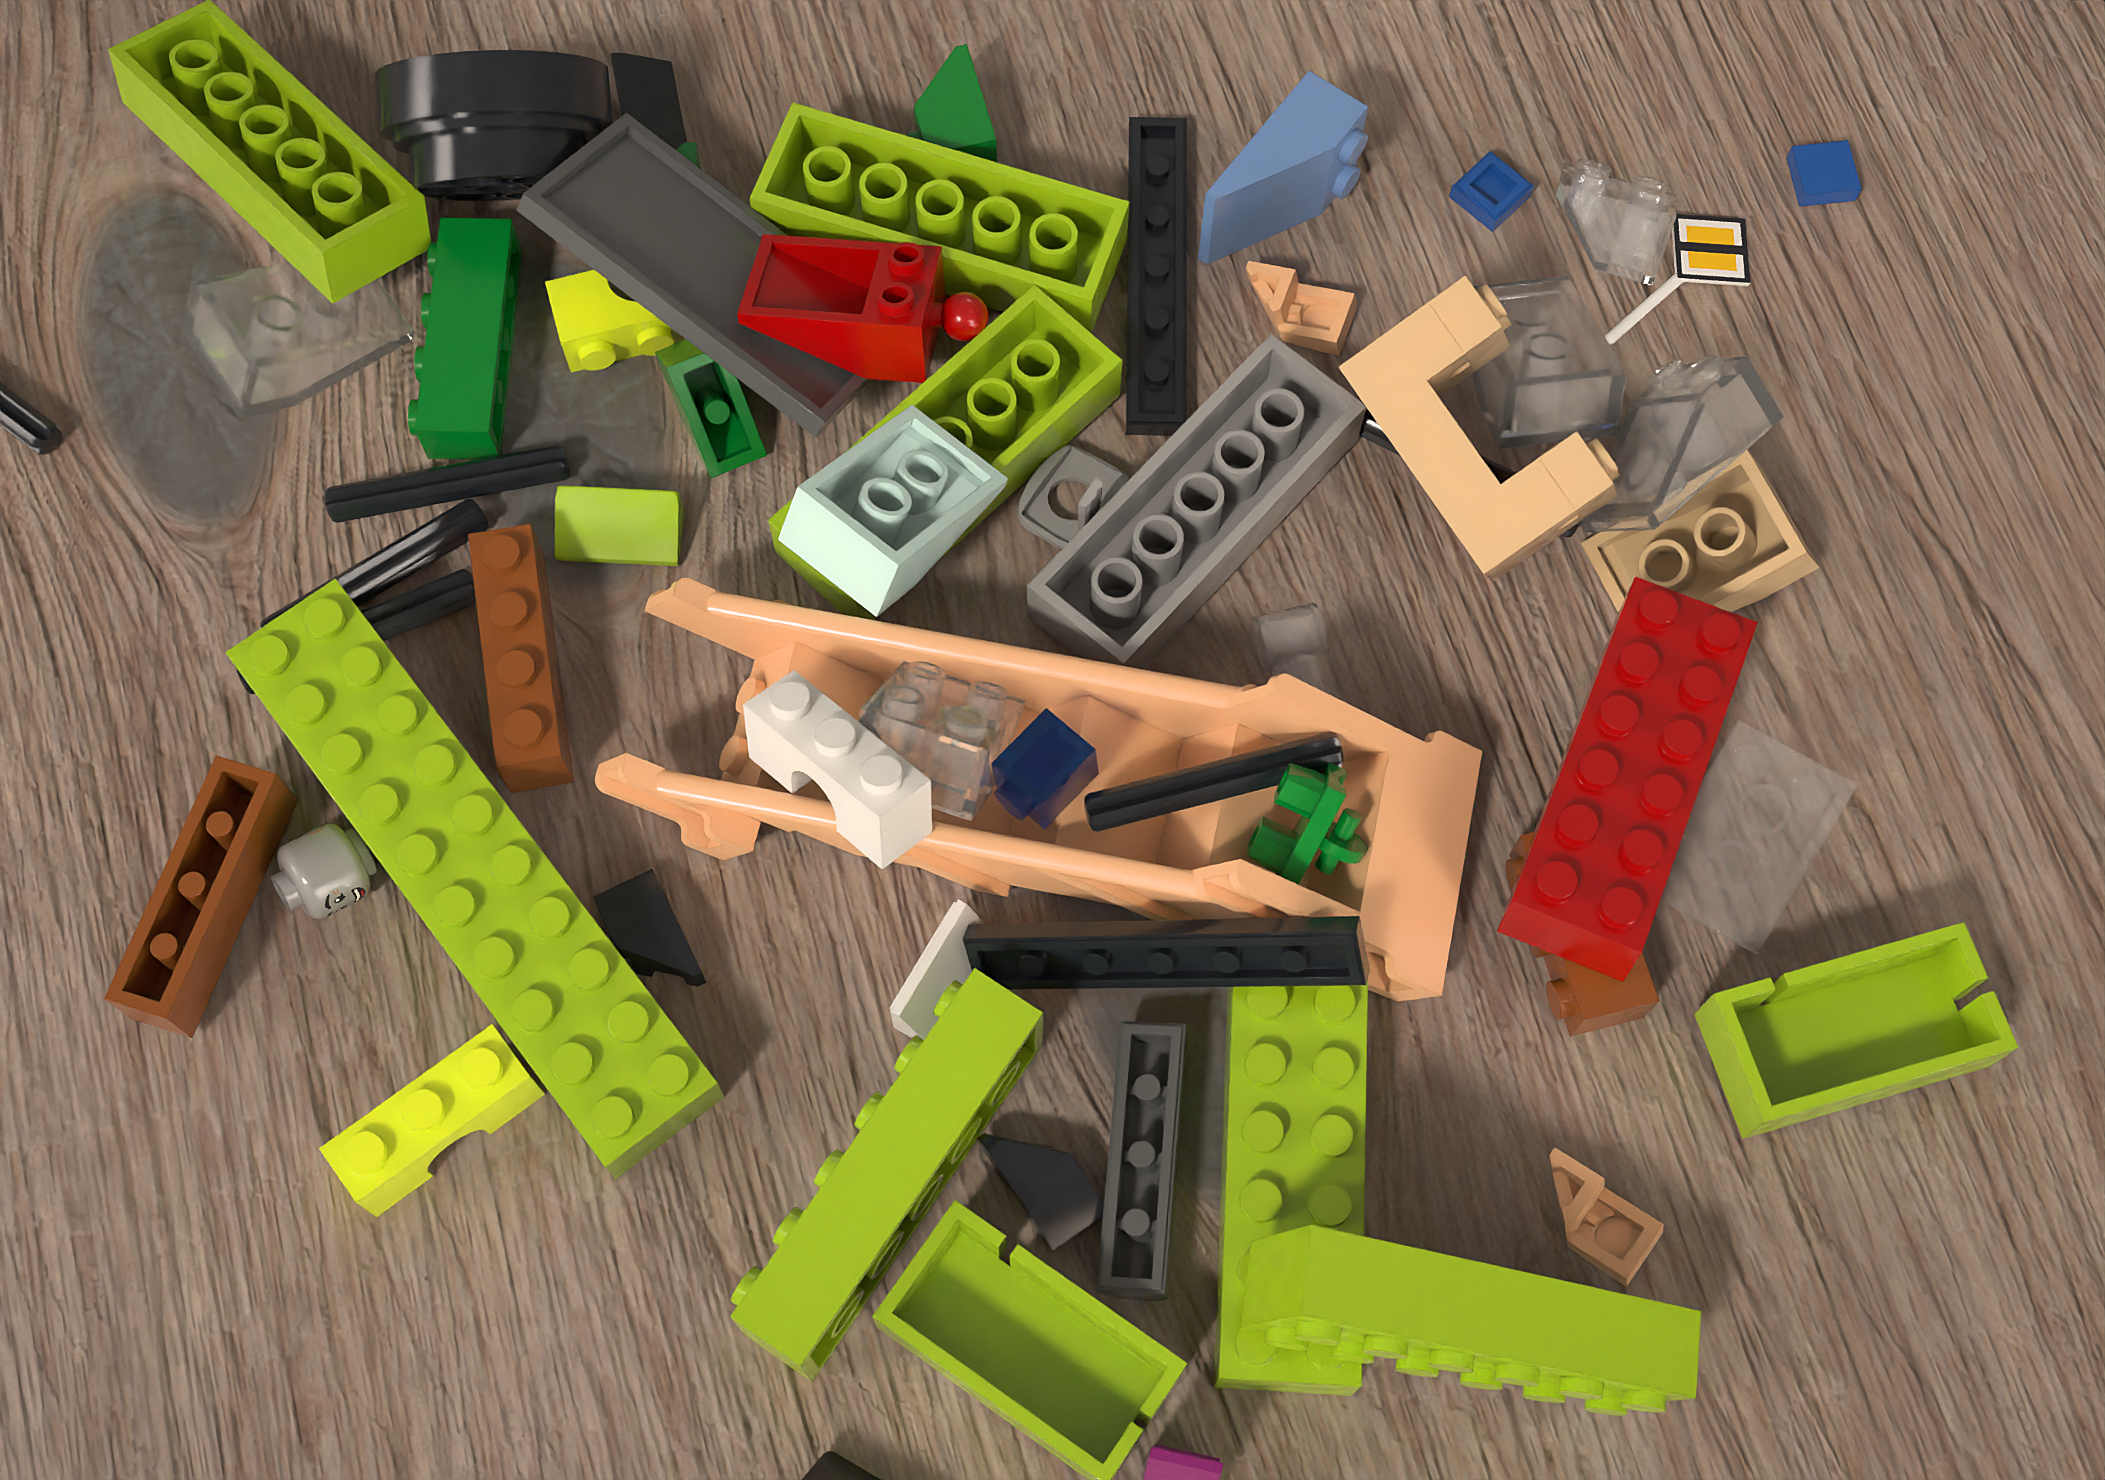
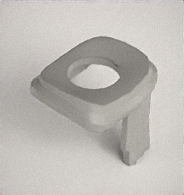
M1064 446L1047 458L1026 484L1018 500L1017 517L1020 524L1026 530L1053 546L1063 549L1128 482L1129 477L1118 468L1078 447ZM1066 481H1077L1089 487L1078 503V520L1061 518L1051 510L1048 504V497L1051 490L1058 484Z

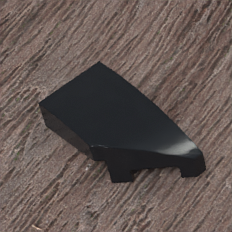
M653 869L593 897L616 949L623 958L630 960L636 974L652 977L656 971L683 977L686 984L699 987L707 983Z
M987 1133L976 1138L1004 1184L1013 1191L1043 1241L1050 1249H1056L1103 1216V1201L1071 1153L1058 1150L1052 1146L1032 1144Z

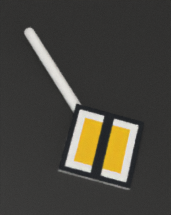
M1672 214L1671 227L1675 274L1604 336V341L1607 344L1615 343L1683 282L1749 286L1750 273L1745 219Z

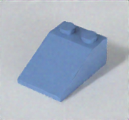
M1308 71L1206 192L1198 259L1208 265L1321 215L1336 196L1344 199L1355 186L1361 173V169L1356 164L1368 140V135L1363 132L1368 106L1313 72Z

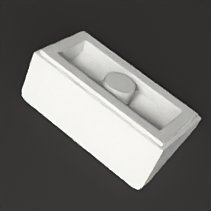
M958 899L957 902H953L890 1006L894 1028L911 1038L915 1035L922 1039L926 1038L939 1017L933 1014V1011L946 988L954 980L964 984L972 972L962 938L968 924L985 923L961 900Z

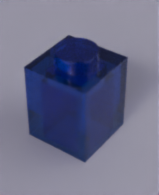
M1047 708L991 763L997 788L994 795L1000 804L1021 821L1030 816L1043 829L1099 774L1096 749Z

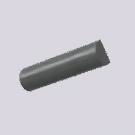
M1120 1021L1097 1278V1291L1109 1297L1137 1301H1162L1168 1299L1189 1028L1186 1024Z

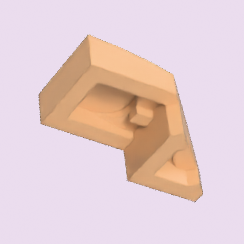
M1248 261L1246 265L1248 279L1282 341L1339 356L1357 310L1355 293L1301 284L1298 282L1296 269Z
M1554 1148L1549 1155V1162L1567 1246L1627 1287L1662 1235L1664 1224L1605 1188V1178L1557 1148Z

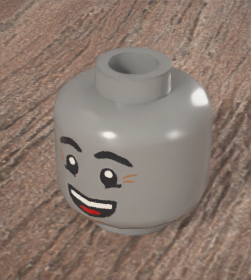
M324 823L284 843L279 848L277 862L281 871L272 875L271 881L277 894L289 911L301 906L307 915L321 920L367 896L370 890L369 877L375 874L377 869L367 846L354 828L343 831L336 824Z

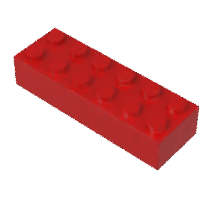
M1636 576L1634 577L1615 619L1497 932L1623 982L1643 951L1758 622Z

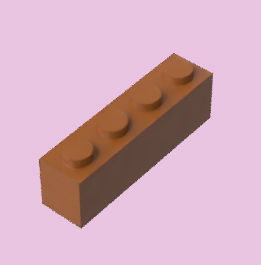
M531 524L468 534L496 769L511 793L574 783L543 550Z
M217 755L215 756L104 997L107 1002L130 1019L193 1038L298 802L296 796L276 773Z

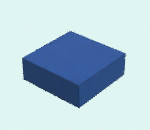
M1848 140L1791 147L1786 160L1799 207L1856 201L1862 188Z
M1489 151L1452 185L1449 198L1493 232L1531 197L1534 185L1493 152Z

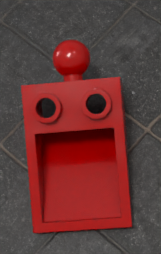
M772 234L762 235L737 313L739 324L865 379L924 383L928 378L940 327L943 328L948 336L955 340L971 341L987 327L989 320L988 309L985 303L973 293L959 292L946 299L942 246L917 245L910 242L887 243Z

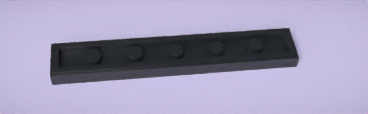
M1129 117L1128 201L1130 206L1127 237L1126 435L1172 436L1187 421V118Z
M1360 916L968 924L962 938L971 970L973 971L976 968L1008 990L1367 985L1370 971Z

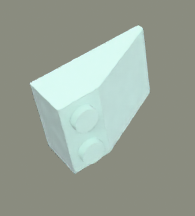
M910 405L797 487L778 540L877 617L910 591L1005 488L1008 478L915 406Z

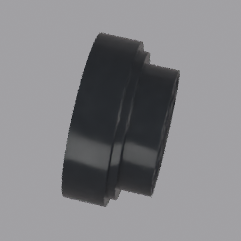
M533 50L450 52L400 60L379 68L375 73L380 136L392 141L396 150L410 154L412 185L414 189H417L426 198L453 201L521 200L523 193L613 124L608 67L603 62L580 55Z

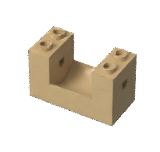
M1464 276L1340 365L1339 369L1482 573L1494 582L1617 497L1613 480L1620 475L1617 472L1618 467L1600 441L1595 438L1586 444L1576 431L1502 484L1499 483L1439 398L1510 347L1504 330L1511 325L1506 316L1508 315L1506 310L1486 283L1475 290L1468 278Z

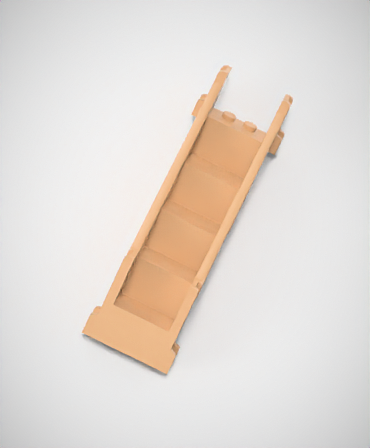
M686 577L675 581L669 589L658 590L649 596L645 612L754 659L750 677L742 685L736 699V711L740 714L734 735L727 741L720 756L719 768L723 771L721 780L670 771L629 753H624L598 765L595 784L601 792L677 822L681 827V840L684 845L718 859L727 860L753 851L762 821L784 831H798L854 855L867 857L837 832L836 817L832 804L825 792L814 780H811L792 794L749 758L743 704L795 670L931 780L932 833L894 860V863L922 868L979 892L1008 897L1010 886L1013 885L1121 906L1152 920L1360 916L1370 968L1368 990L1396 1002L1442 996L1482 757L1481 750L1443 731L1428 733L1425 740L1422 741L1285 673L1271 677L1266 685L1260 687L1253 684L1237 687L791 605L782 600L766 601L722 593ZM1326 732H1333L1337 735L1343 750L1344 762H1342L1341 768L1347 770V776L1342 784L1347 794L1333 822H1338L1345 808L1359 813L1362 819L1355 833L1365 841L1368 849L1360 863L1351 864L1339 860L1333 873L1329 875L1315 867V863L1321 853V850L1318 848L1298 885L1276 875V872L1265 868L1247 856L1248 842L1263 816L1292 830L1301 816L1274 803V794L1278 785L1098 832L1093 831L1087 821L1084 798L1088 793Z

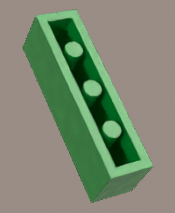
M440 217L437 241H431L428 245L427 263L429 274L433 277L431 293H424L421 300V319L423 327L427 330L425 346H417L414 358L415 375L417 381L420 382L418 399H411L408 406L410 434L418 437L428 459L477 460L501 455L523 249L512 219Z

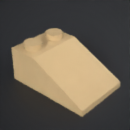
M1747 447L1581 542L1584 551L1618 612L1635 576L1733 612L1768 597L1819 568L1761 465Z

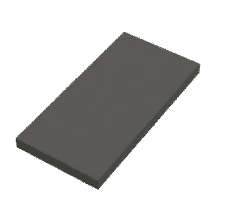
M628 113L621 116L523 193L517 208L520 214L815 438L872 380L865 379L739 324L738 309L762 235L787 234Z

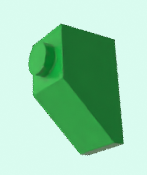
M967 44L955 46L914 105L915 131L907 132L906 136L997 162V139Z
M686 339L655 351L676 407L711 479L767 456L739 381L734 375Z

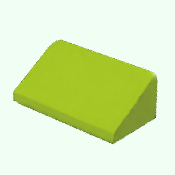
M558 486L555 497V559L557 561L679 566L685 515L680 494L676 491Z

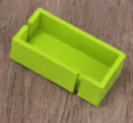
M1965 922L1782 974L1774 983L1770 977L1714 993L1694 1013L1742 1139L1992 1066L2019 1048L1994 991L1981 994L1961 1010H1957L1954 1001L1961 999L1988 979Z
M954 1200L872 1317L876 1327L1086 1479L1113 1480L1142 1435L1143 1429L1133 1422L1137 1418L1147 1426L1150 1424L1183 1374L1187 1362L1019 1244L1010 1254V1266L1000 1260L1007 1250L1006 1235Z

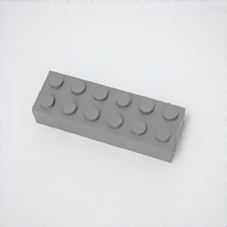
M1270 334L1027 585V616L1078 658L1143 669L1358 441L1366 411L1365 404L1273 334Z

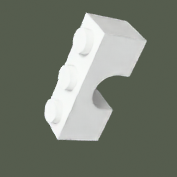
M795 670L743 704L749 758L792 794L811 780H814L822 788L832 804L836 817L837 832L881 869H884L932 833L931 780Z

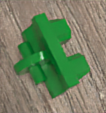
M1329 762L1324 773L1321 774L1315 770L1290 763L1274 794V803L1301 816L1293 830L1263 816L1250 837L1247 856L1265 868L1276 872V875L1298 885L1318 848L1321 850V853L1315 863V867L1325 874H1332L1339 860L1351 864L1360 863L1368 849L1365 841L1355 833L1362 816L1352 809L1345 808L1338 822H1333L1347 794V791L1342 786L1347 776V770Z

